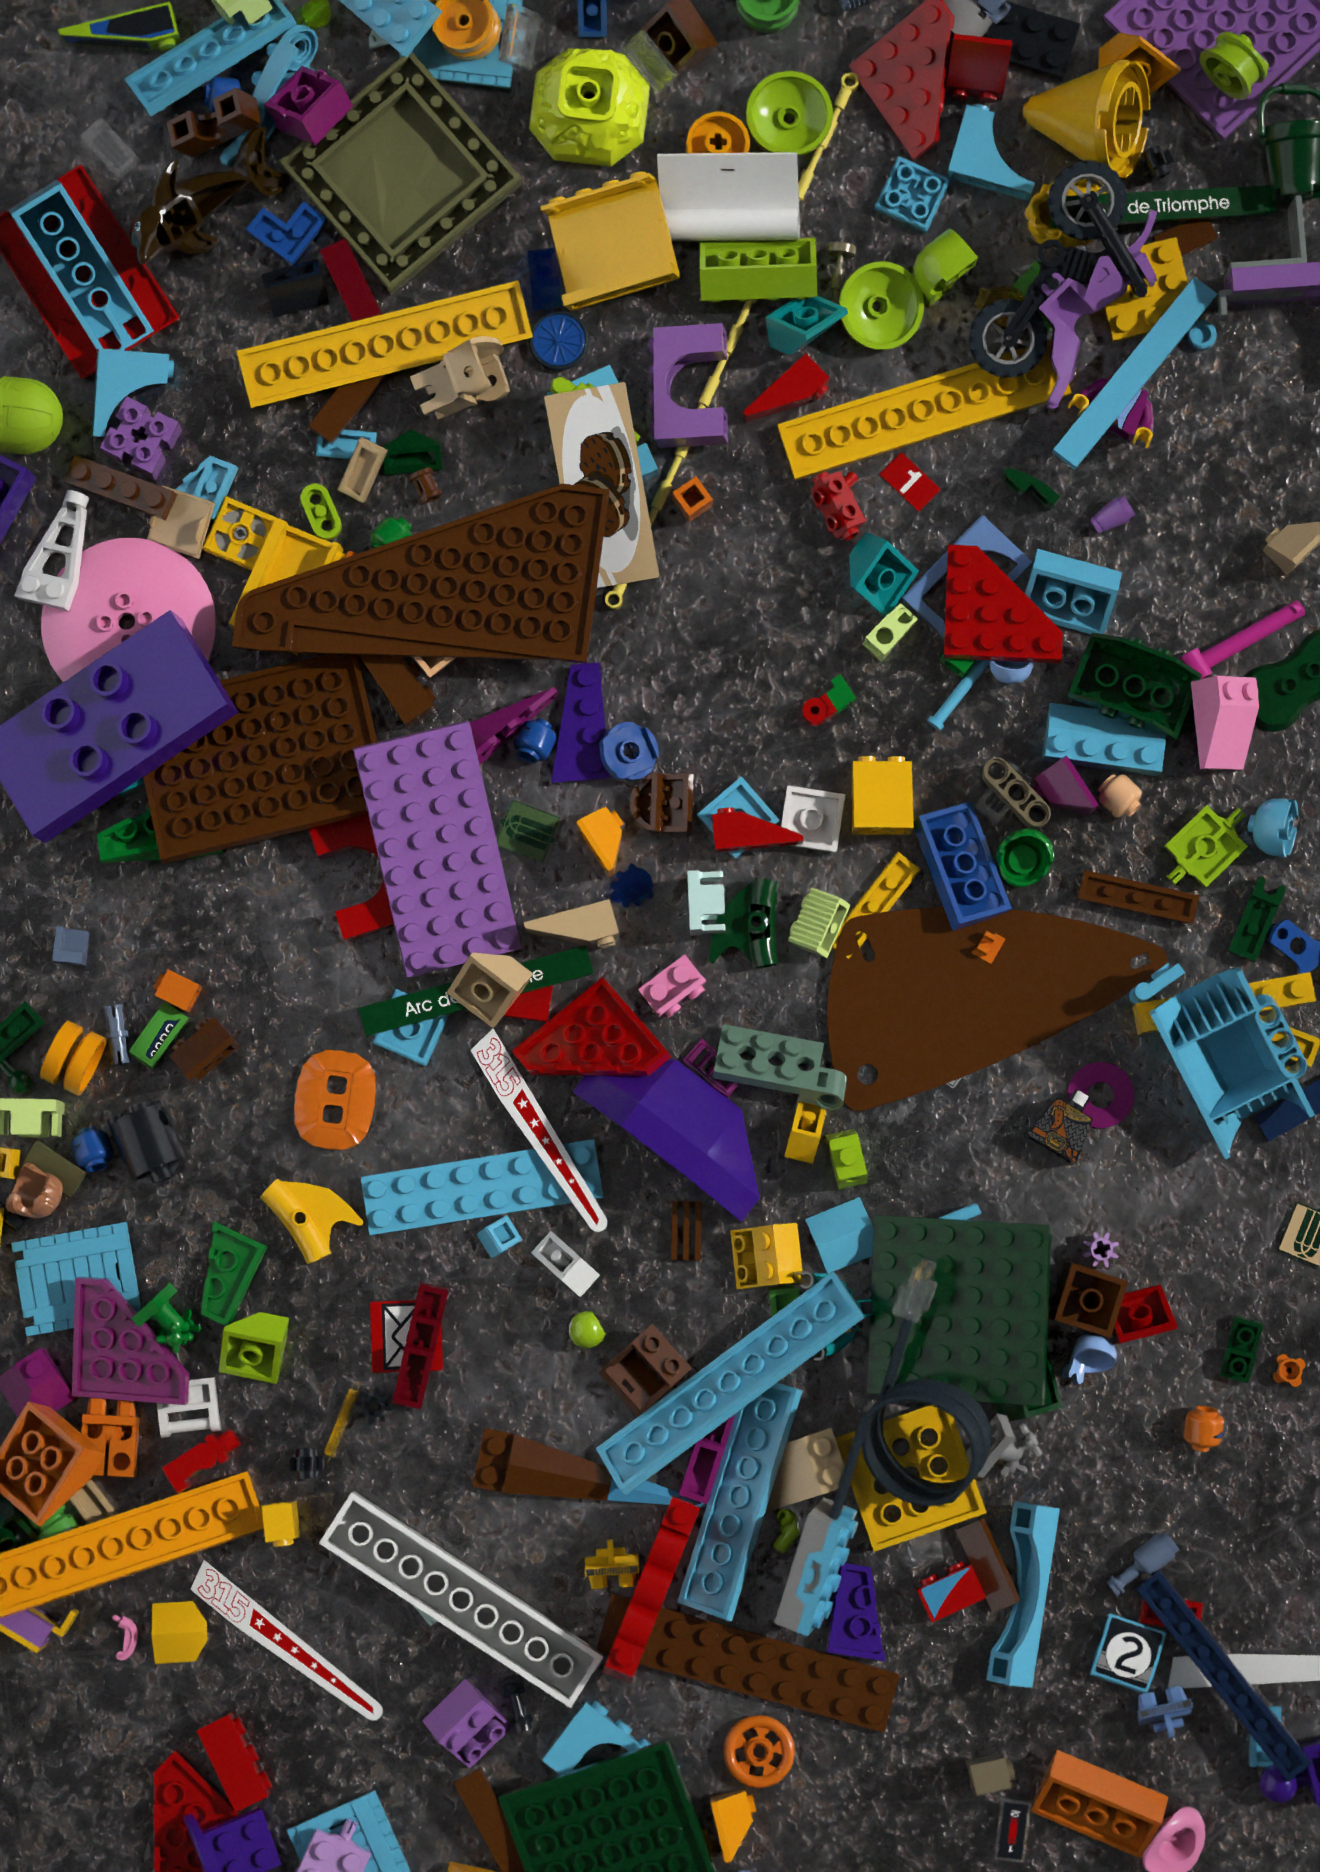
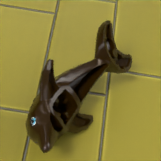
M254 127L247 133L238 150L233 170L198 175L176 182L179 162L173 160L161 173L154 189L153 197L140 208L130 226L129 240L134 251L137 253V259L140 264H146L153 258H159L175 249L188 254L207 252L217 245L218 238L203 233L199 229L225 202L243 189L260 195L275 196L287 187L290 179L289 175L276 172L265 164L264 146L267 134L265 127Z

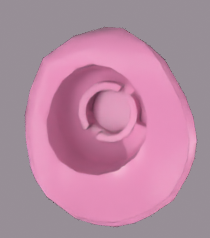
M1187 1806L1176 1811L1172 1816L1163 1819L1160 1828L1154 1836V1840L1142 1857V1863L1147 1872H1187L1194 1866L1201 1854L1205 1841V1824L1198 1810Z

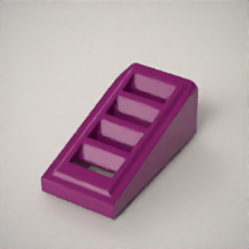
M701 1039L683 1059V1062L728 1099L741 1083L730 1081L724 1088L720 1085L723 1080H715L711 1077L714 1073L715 1063L707 1073L702 1069L712 1057H717L718 1051ZM705 1049L709 1053L697 1065L693 1061Z

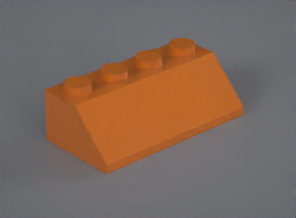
M1057 1750L1046 1769L1030 1812L1138 1858H1142L1162 1824L1168 1796Z

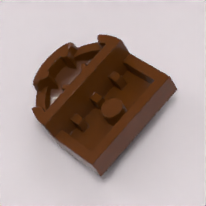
M650 773L644 777L645 779L638 787L633 788L630 796V810L632 816L637 819L643 828L663 834L692 833L693 774Z

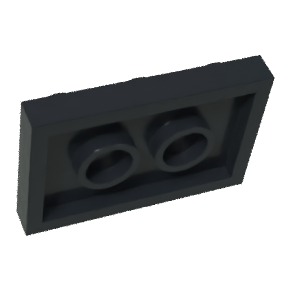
M1006 1L1011 6V9L997 24L992 22L986 37L1012 40L1010 65L1063 81L1080 23Z

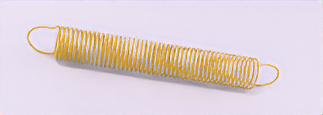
M352 1389L348 1390L349 1392L340 1410L341 1413H339L340 1416L337 1417V1423L334 1425V1430L331 1432V1437L328 1439V1444L323 1453L326 1454L333 1449L331 1447L337 1444L333 1438L338 1436L339 1434L337 1433L341 1431L339 1429L345 1426L342 1423L348 1419L345 1415L349 1413L347 1411L353 1408L349 1402L358 1397L355 1394L358 1390L354 1392L355 1390L352 1391Z

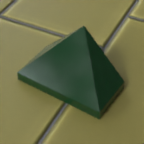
M410 429L383 446V448L388 450L383 460L385 475L413 473L431 467L433 471L443 470L440 442Z

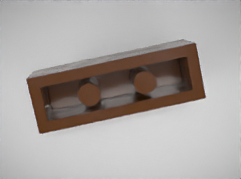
M358 655L406 728L436 710L433 701L437 698L428 685L421 686L417 680L420 673L412 661L406 663L402 656Z

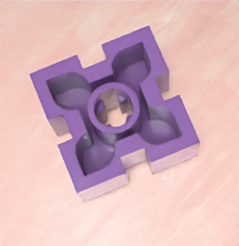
M126 396L116 415L120 425L117 430L110 427L100 449L105 456L123 465L126 464L128 459L131 460L135 471L156 480L166 462L162 452L165 447L172 450L182 428L178 421L159 412L156 413L154 418L151 417L147 406ZM145 434L147 439L145 441L139 440V442L136 443V437L138 435Z

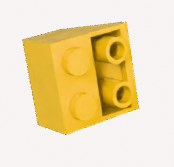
M797 1223L730 1230L737 1289L802 1282L800 1275H794L795 1271H802Z

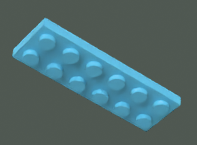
M269 0L272 9L252 24L246 21L241 11L232 16L235 20V23L232 25L222 17L124 79L151 117L296 26L297 23L291 13L280 0Z

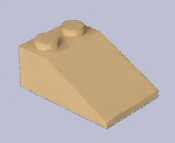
M610 899L524 922L526 933L529 935L590 947L597 945L598 950L612 947L615 945V940L620 939Z
M831 1427L786 1443L766 1512L838 1489L845 1466Z

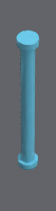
M990 660L976 661L937 713L927 719L931 726L938 731L943 729L944 721L983 673Z

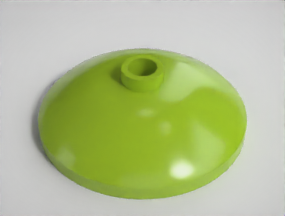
M782 71L763 79L752 91L746 109L748 129L754 140L768 152H797V156L813 151L825 140L833 119L831 99L825 88L813 77L797 71ZM786 116H791L794 122L787 124L783 119Z
M873 262L858 268L845 281L839 296V305L848 310V314L841 319L846 332L856 342L871 349L885 350L902 345L915 334L924 314V297L915 277L902 266L891 262ZM874 301L880 303V310L878 312L872 308Z

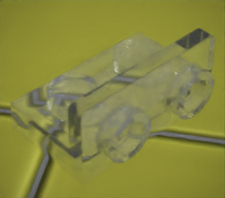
M516 3L507 5L499 61L513 66V73L532 70L540 14Z

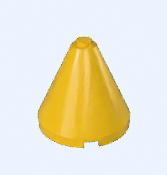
M1118 60L1032 96L1024 104L1023 118L1026 119L1029 126L1082 161H1095L1106 164L1109 168L1116 171L1119 177L1126 178L1134 171L1141 158L1140 154L1144 150L1148 128L1141 127L1143 110H1150V91L1146 73L1142 65L1137 61Z

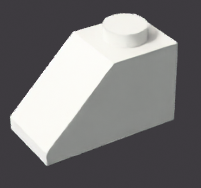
M552 1231L531 1252L579 1297L600 1276Z

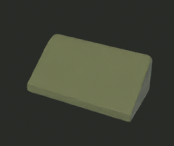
M39 1140L35 1141L22 1164L24 1166L25 1163L29 1162L44 1173L55 1175L62 1182L63 1193L71 1198L88 1174Z

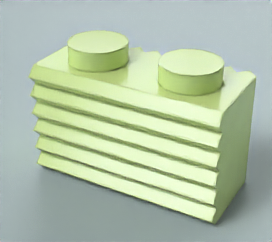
M811 888L810 893L802 900V910H800L798 920L791 925L788 941L802 950L828 958L850 908V904L840 897Z

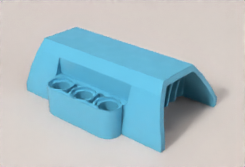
M1240 967L1222 971L1176 994L1149 1012L1225 1159L1230 1157L1232 1141L1243 1119L1281 1098L1299 1105L1309 1117L1315 1115L1297 1080L1307 1070V1062L1274 998L1266 994L1255 997ZM1263 1008H1273L1272 1012L1269 1015H1259L1260 1011ZM1276 1033H1285V1036L1282 1040H1272V1037ZM1289 1058H1298L1294 1065L1285 1066V1062Z

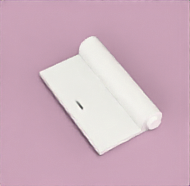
M797 152L680 153L657 155L659 191L671 241L799 240L800 212Z

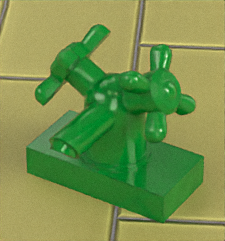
M169 1282L131 1319L138 1327L143 1325L148 1319H152L160 1327L155 1332L157 1343L167 1342L172 1347V1352L176 1354L179 1352V1346L185 1345L187 1341H191L193 1339L192 1332H200L201 1327L194 1325V1322L191 1320V1309H185L183 1319L171 1306L169 1299L177 1290Z

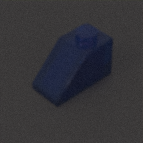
M556 248L527 251L533 310L549 311L562 307Z

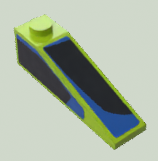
M171 2L58 29L63 44L167 51L176 47V44L182 43Z

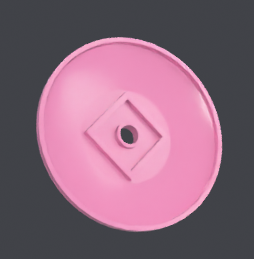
M118 538L98 543L82 551L79 584L70 610L65 611L43 605L41 634L46 655L56 674L65 682L171 610L184 621L208 661L216 637V612L212 595L197 569L177 551L169 549L166 545L141 538ZM65 566L61 569V571L58 573L56 577H60L64 574ZM127 614L134 616L135 624L131 629L125 630L120 628L119 621L122 616Z

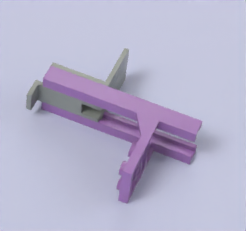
M1295 195L1287 210L1291 258L1231 262L1223 277L1225 290H1219L1216 296L1218 322L1225 321L1227 306L1320 299V262L1307 263L1301 195Z

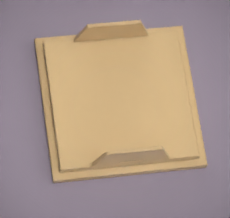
M162 485V487L170 489L178 495L166 521L154 516L150 517V530L147 540L161 543L171 550L199 559L215 502Z

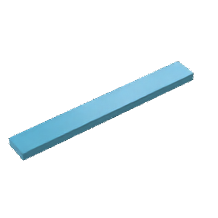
M1194 277L1059 441L1052 453L1075 470L1213 302L1217 293Z

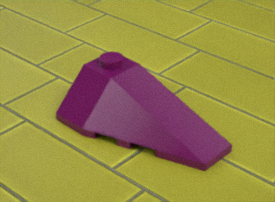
M555 687L470 723L479 766L513 737L525 721L532 720L559 696Z

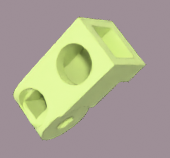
M900 603L865 637L862 645L882 662L914 626L918 618Z

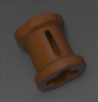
M431 467L416 471L408 478L409 482L413 483L420 497L418 499L420 505L431 503L443 496L442 490H438L434 482Z

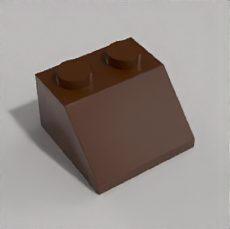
M676 0L666 3L633 36L640 48L642 45L645 46L647 41L670 72L666 73V77L662 76L664 84L701 63L719 45L690 0Z
M215 1017L211 1020L205 1018L194 1028L196 1033L188 1040L185 1037L180 1039L172 1047L174 1052L169 1055L187 1079L194 1084H197L240 1046Z
M1066 1262L1048 1319L1111 1338L1128 1281L1081 1265Z

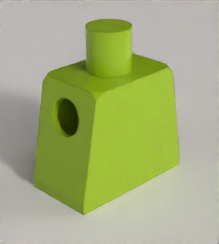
M849 1129L825 1135L838 1190L867 1183L868 1174L856 1130Z

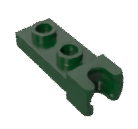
M1261 876L1254 883L1227 952L1253 963L1257 960L1278 906L1286 891V887L1281 885L1275 890L1273 895H1268L1264 891L1265 878Z

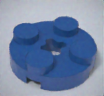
M623 722L612 727L599 742L602 764L607 772L611 774L612 778L617 781L624 780L630 782L647 776L653 770L656 758H658L659 748L654 735L647 728H642L633 722ZM625 744L629 748L633 747L635 749V753L632 754L633 759H629L628 756L623 754Z

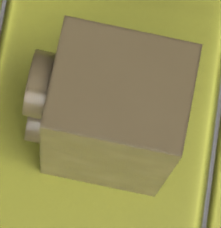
M1001 1752L966 1760L971 1787L976 1796L1012 1788L1010 1780L1015 1779L1012 1761L1009 1758L1005 1759Z

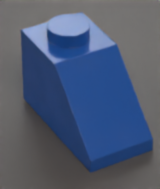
M577 0L578 37H607V0Z

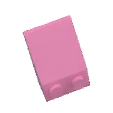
M1214 676L1191 682L1200 769L1243 770L1259 710L1256 678Z

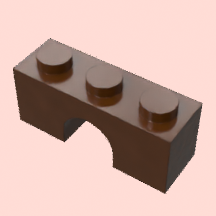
M234 88L213 99L215 112L199 115L187 111L167 121L171 148L193 158L260 125L261 119L256 98L238 88Z

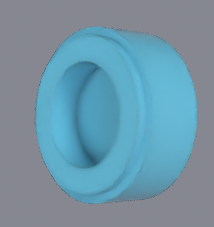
M1205 320L1196 321L1187 332L1188 344L1198 351H1205L1211 348L1217 337L1213 324Z

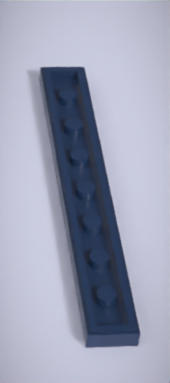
M1160 1570L1136 1588L1144 1601L1284 1778L1289 1782L1310 1766L1313 1762Z

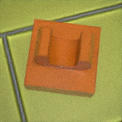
M986 931L978 947L971 953L992 964L1005 938L996 933L992 934Z

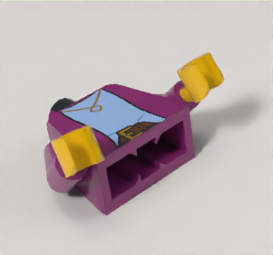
M1114 374L1109 379L1101 378L1086 386L1079 394L1073 396L1067 407L1069 409L1071 406L1078 407L1080 411L1077 415L1081 416ZM1141 388L1108 431L1132 442L1134 445L1137 440H1142L1146 443L1145 448H1148L1153 437L1152 429L1154 425L1152 403L1147 400L1149 392Z

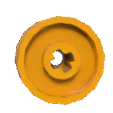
M438 0L435 4L442 13L433 23L432 28L448 53L457 59L472 61L481 59L492 52L499 42L501 23L498 14L489 0Z
M720 111L706 113L695 120L688 131L686 153L750 152L748 130L740 119L730 113ZM715 147H721L722 149L716 150Z
M67 1020L58 1031L46 1054L40 1071V1078L54 1085L64 1078V1089L80 1096L97 1069L106 1046L107 1038L92 1031L83 1038V1027Z

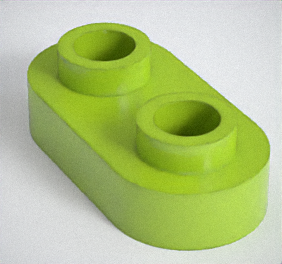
M316 483L306 486L301 492L300 499L315 535L326 541L335 539L342 530V523L328 490L323 485ZM313 496H320L321 502L314 505L311 503V498ZM325 522H331L333 527L331 530L325 531L322 529V525Z

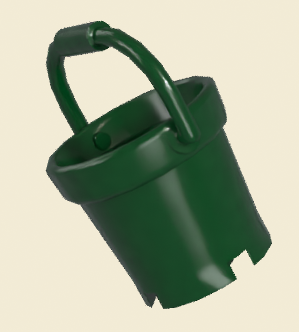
M1280 83L1278 86L1271 87L1262 94L1257 107L1258 136L1260 146L1265 149L1272 200L1281 202L1280 194L1288 195L1289 202H1292L1295 195H1301L1302 201L1320 198V119L1293 120L1265 126L1264 108L1268 99L1276 93L1280 95L1310 94L1320 101V92L1316 88L1309 87L1306 83Z

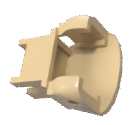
M487 336L468 339L444 353L440 364L410 376L416 391L426 387L428 395L436 394L434 398L420 405L423 414L427 415L435 412L439 420L469 406H476L478 402H495L505 397L510 389L498 356L504 351L502 342L497 338ZM491 376H495L497 379L494 386H491L489 381Z

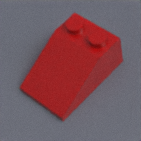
M954 34L946 76L945 94H949L952 98L959 100L974 97L979 98L984 103H995L996 100L1002 101L1012 40Z

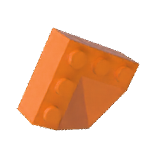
M28 1401L0 1447V1493L36 1525L42 1526L91 1479L105 1453L51 1407Z

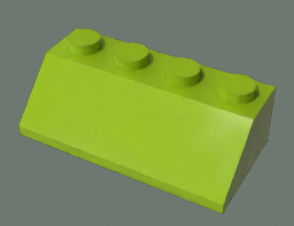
M816 238L762 241H700L701 301L716 303L723 300H739L746 302L752 299L775 301L781 298L804 300L810 297H817Z

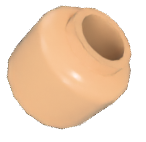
M1112 774L1098 789L1100 792V804L1116 818L1122 817L1125 814L1131 817L1141 807V804L1138 802L1142 795L1141 789L1126 775L1116 776Z

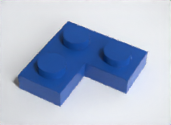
M304 201L287 223H284L263 207L246 228V232L293 266L326 224L327 218Z

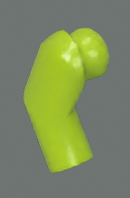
M781 1509L777 1513L781 1535L772 1546L782 1554L786 1553L800 1533L797 1516L790 1509Z

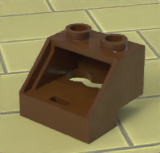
M651 1324L598 1373L638 1417L692 1368L656 1327ZM635 1349L665 1383L657 1380L655 1373L646 1367L645 1361L636 1356Z

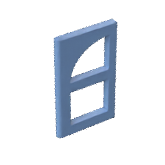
M983 515L953 544L978 546L983 552L996 553L1008 558L1017 565L1007 575L1013 582L1032 564V561ZM947 551L902 597L903 602L907 603L942 638H944L945 621L925 604L921 598L947 573Z

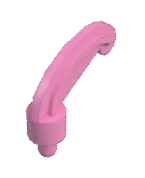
M113 1615L112 1619L118 1623L117 1626L125 1630L123 1651H119L116 1654V1658L122 1661L129 1658L137 1644L138 1631L136 1624L125 1616L120 1618L117 1615Z

